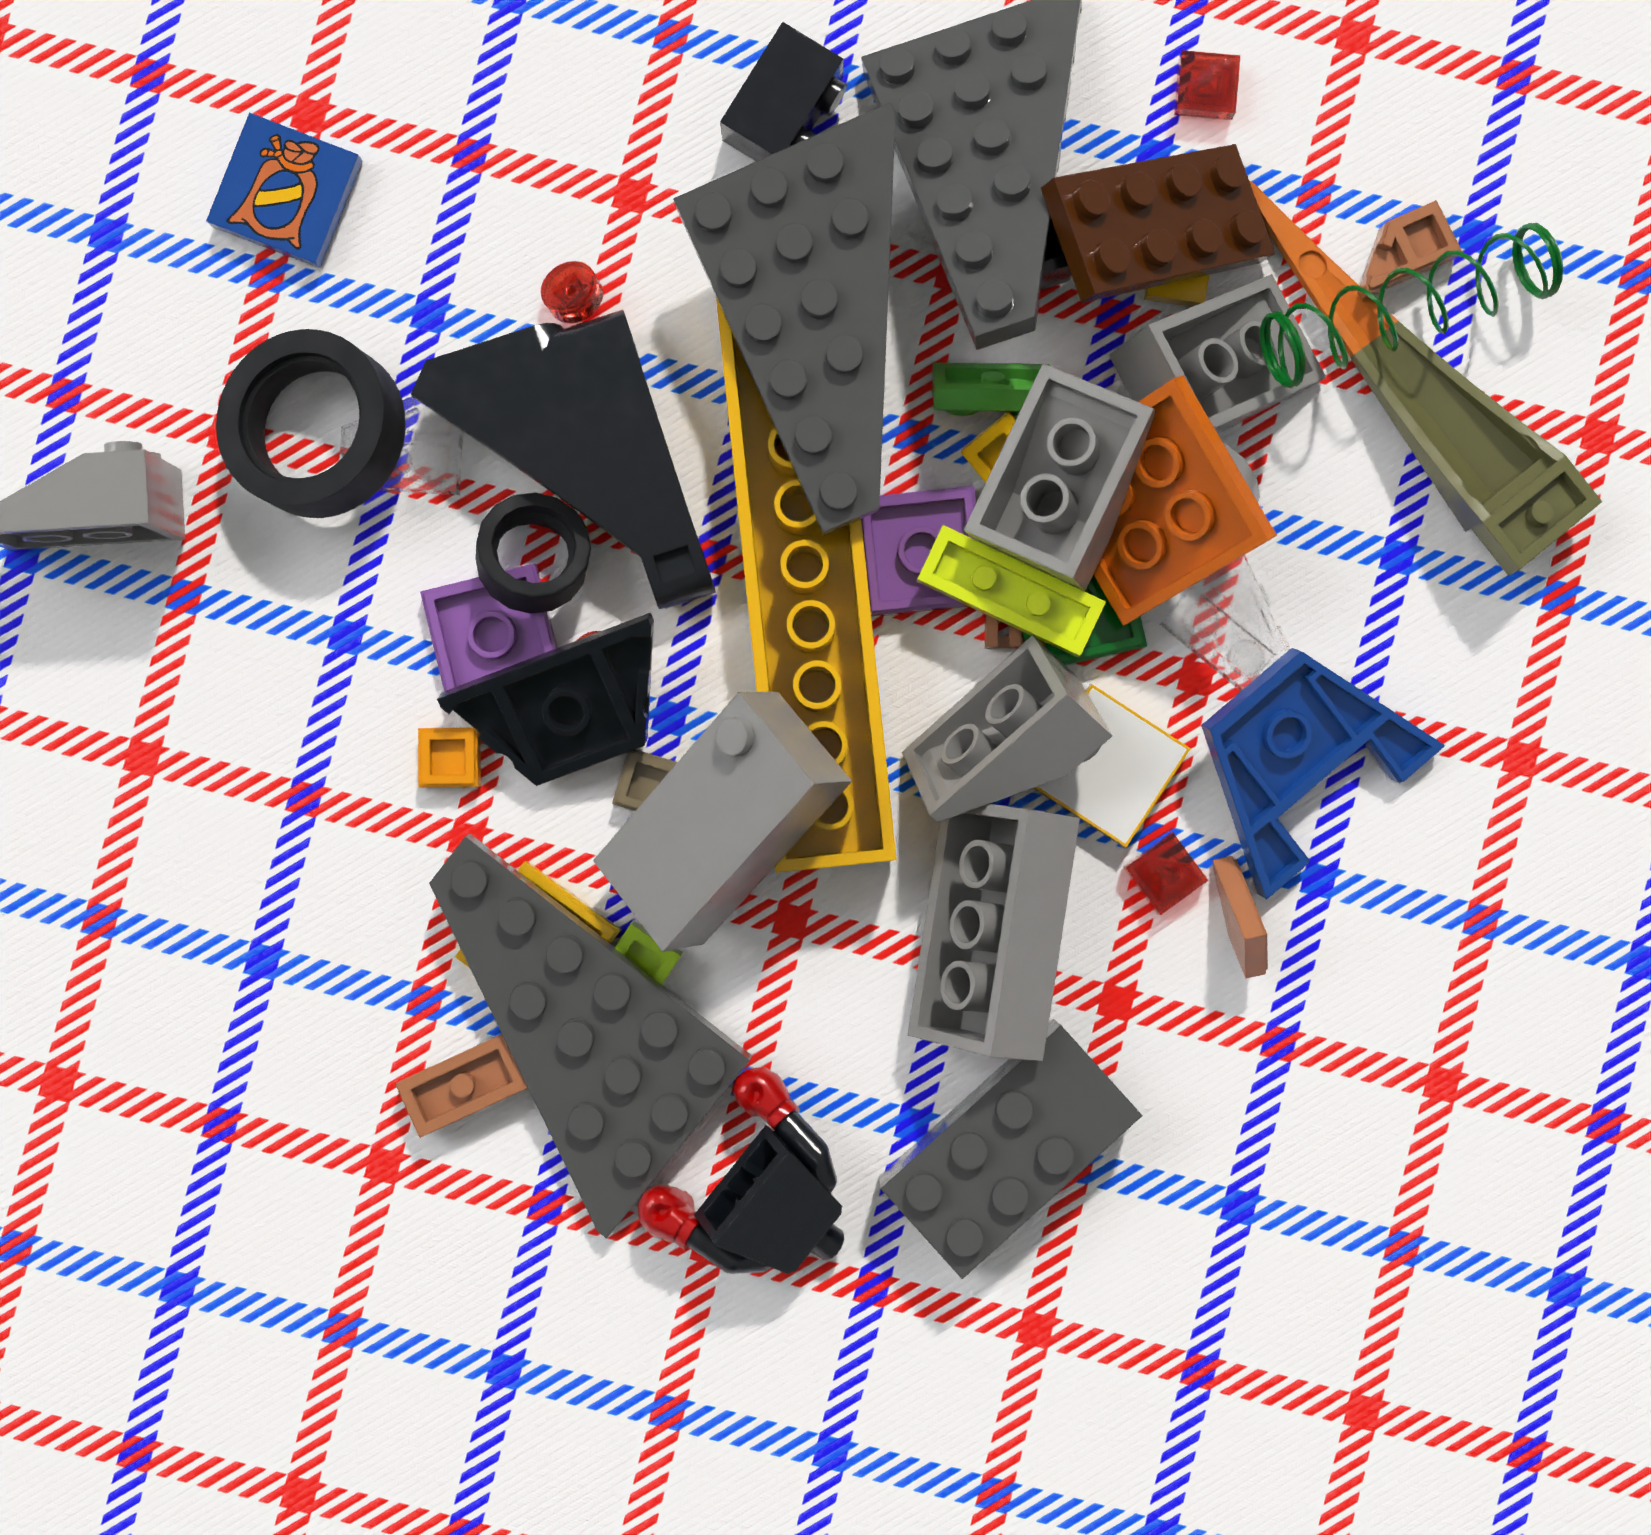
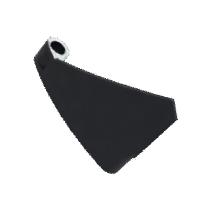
M619 310L567 328H563L556 323L533 325L425 361L411 392L412 397L508 461L637 554L642 560L659 609H667L716 593L624 310Z

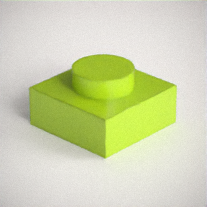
M635 920L631 922L615 947L661 985L683 953L680 949L662 952L645 928Z

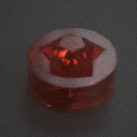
M569 261L556 266L546 275L541 286V298L555 319L564 323H577L589 318L599 308L603 299V287L590 266L579 261Z

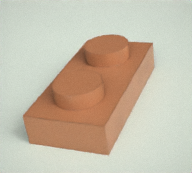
M502 1034L395 1083L419 1138L528 1088Z

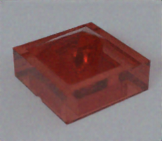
M1182 50L1178 59L1174 115L1232 120L1236 114L1241 55Z
M1173 832L1168 833L1123 866L1157 915H1162L1208 881Z

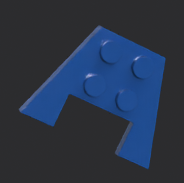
M1295 648L1289 649L1201 725L1257 894L1266 900L1308 865L1310 861L1278 818L1362 745L1367 747L1388 777L1397 783L1404 782L1445 747L1444 744Z

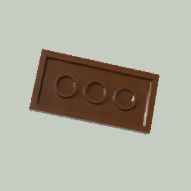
M1236 144L1054 177L1040 188L1081 303L1258 264L1275 254Z

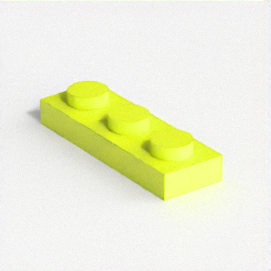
M945 525L942 526L916 581L1028 635H1034L1037 639L1077 658L1081 656L1106 603L1102 599Z

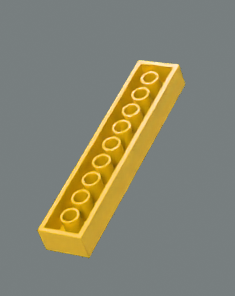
M716 298L757 692H779L852 780L850 785L777 863L775 873L897 860L861 519L823 536Z

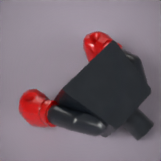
M766 1067L746 1069L737 1076L732 1090L736 1102L751 1116H760L771 1128L767 1125L764 1126L697 1211H695L692 1196L686 1191H682L674 1186L656 1185L645 1191L638 1203L639 1222L649 1234L662 1240L676 1243L684 1250L691 1248L726 1273H759L773 1268L788 1274L796 1271L810 1253H813L822 1260H830L842 1248L844 1242L843 1230L834 1225V1222L841 1215L843 1208L832 1194L837 1183V1176L827 1144L799 1114L800 1108L791 1100L788 1089L780 1075Z

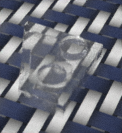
M412 396L404 399L406 429L403 448L395 469L378 491L460 495L464 431ZM359 419L341 426L339 460L346 454L355 438Z
M1246 555L1189 587L1159 624L1240 691L1291 649L1282 627L1275 622L1272 616L1269 598L1262 583L1258 584Z

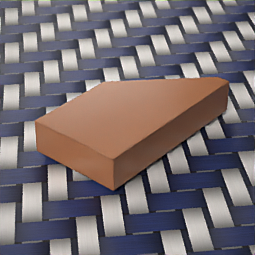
M1437 200L1387 221L1378 230L1360 287L1375 295L1380 292L1387 275L1397 268H1409L1423 274L1431 270L1436 259L1446 251L1458 250L1462 252ZM1458 256L1447 257L1438 266L1450 262ZM1408 273L1398 274L1389 281L1386 289L1416 276ZM1358 291L1361 300L1368 298L1366 294Z
M1233 856L1212 860L1228 936L1245 979L1265 975L1266 970H1268L1267 932L1237 859L1234 860Z

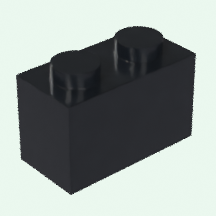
M782 21L720 121L722 141L754 161H759L815 136L816 134L811 130L822 112L830 116L839 105L846 91L847 84L842 81L844 59Z

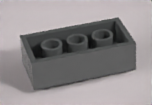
M1052 1019L1048 1024L1043 1061L1008 1059L879 1176L880 1189L957 1275L964 1279L1143 1115L1063 1026L1055 1019Z

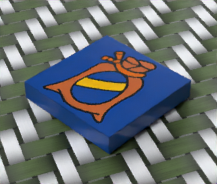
M249 112L206 222L213 228L321 268L363 160L359 154Z

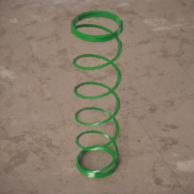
M1528 223L1522 225L1517 230L1515 236L1501 233L1495 234L1488 239L1479 253L1478 261L1458 250L1446 251L1436 259L1430 270L1428 280L1412 269H1395L1387 275L1380 289L1379 298L1360 286H1345L1337 293L1332 302L1329 317L1307 303L1294 304L1287 310L1285 315L1278 311L1267 313L1260 327V344L1267 367L1275 380L1286 388H1293L1302 383L1306 371V357L1299 333L1289 319V316L1297 309H1309L1315 312L1327 324L1333 359L1337 366L1345 370L1348 364V355L1344 342L1333 325V317L1340 297L1349 291L1364 293L1378 306L1379 330L1383 342L1389 350L1395 352L1399 345L1398 334L1389 312L1383 305V298L1389 281L1398 274L1408 273L1416 276L1427 286V305L1432 324L1438 332L1445 335L1449 328V318L1441 296L1432 285L1436 268L1447 257H1462L1476 267L1475 284L1479 302L1485 313L1494 317L1499 308L1498 296L1491 278L1481 263L1489 245L1500 239H1510L1513 241L1512 257L1514 268L1525 289L1542 300L1552 297L1558 292L1563 280L1564 266L1558 244L1548 229L1539 223ZM1528 230H1533L1541 237L1550 254L1553 280L1549 290L1546 272L1540 259L1533 249L1523 241V237ZM1522 248L1527 250L1537 265L1541 274L1543 291L1535 285L1528 274ZM1481 275L1490 289L1493 311H1490L1486 305L1482 293ZM1432 294L1441 310L1443 329L1439 325L1434 313ZM1383 315L1391 330L1393 346L1385 330ZM1273 319L1280 324L1278 335L1280 366L1271 342L1270 326ZM1284 331L1292 347L1295 360V376L1293 380L1289 376L1283 350ZM1334 337L1341 351L1342 362L1337 353Z

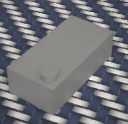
M738 692L593 861L662 952L703 945L850 785L852 780L779 692Z
M987 804L940 821L907 1036L988 1057L1043 1061L1080 818L1031 809Z

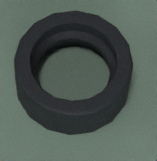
M536 492L513 495L494 505L481 522L476 541L475 555L478 576L490 596L509 609L529 614L553 611L571 601L584 584L591 544L587 526L576 510L557 497ZM531 524L551 529L566 542L569 556L565 569L556 578L545 582L531 583L514 578L504 571L499 563L497 553L500 539L507 531L517 526Z

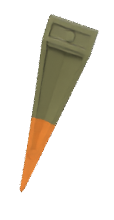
M1249 181L1269 236L1316 307L1329 317L1330 308L1337 293L1345 286L1359 285L1330 259L1252 181ZM1358 291L1347 292L1337 302L1333 317V325L1344 342L1347 354L1464 531L1472 529L1508 576L1522 569L1602 503V500L1564 453L1481 391L1391 314L1390 316L1397 330L1399 345L1395 352L1389 350L1383 342L1379 330L1378 306L1369 297L1361 300ZM1383 315L1385 330L1393 346L1391 330Z

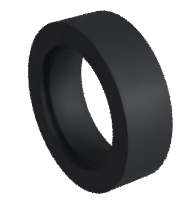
M299 329L281 333L267 339L251 350L239 362L228 378L219 400L216 418L219 450L227 469L234 479L256 497L290 514L307 518H326L340 515L355 509L370 499L385 484L395 469L403 448L406 429L402 397L394 380L383 366L343 337L316 329ZM316 372H334L344 375L352 385L359 405L358 428L350 448L334 466L318 475L306 478L283 476L271 462L265 444L266 419L275 399L290 383L302 376Z

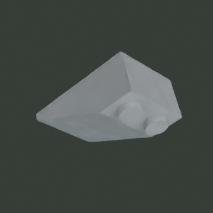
M1272 274L1151 323L1109 354L1131 399L1137 402L1171 379L1184 375L1218 434L1327 378L1293 313L1290 314L1289 319L1299 333L1306 357L1304 379L1298 386L1286 388L1277 382L1269 371L1260 344L1261 323L1267 313L1278 311L1285 315L1290 308ZM1273 319L1270 326L1271 342L1280 366L1278 354L1280 324ZM1284 331L1283 350L1289 376L1293 380L1295 376V360L1292 347Z
M1043 363L964 531L974 540L1085 591L1112 536L1155 415L1154 408Z
M107 442L104 444V452L82 453L0 501V547L7 550L185 540L182 470L161 459L160 453L149 452L143 449L140 442Z
M1032 635L903 750L902 753L929 816L936 822H940L1066 777L1082 762L1088 761L1095 756L1101 746L1112 737V734L1078 677Z

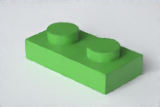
M933 362L934 410H945L957 416H969L978 411H1010L1013 416H1018L1042 364Z

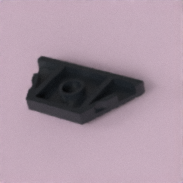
M651 612L446 690L439 695L437 701L445 712L450 714L454 711L481 734L478 739L495 753L507 756L512 761L514 768L536 786L645 746L648 739L654 634L653 616Z

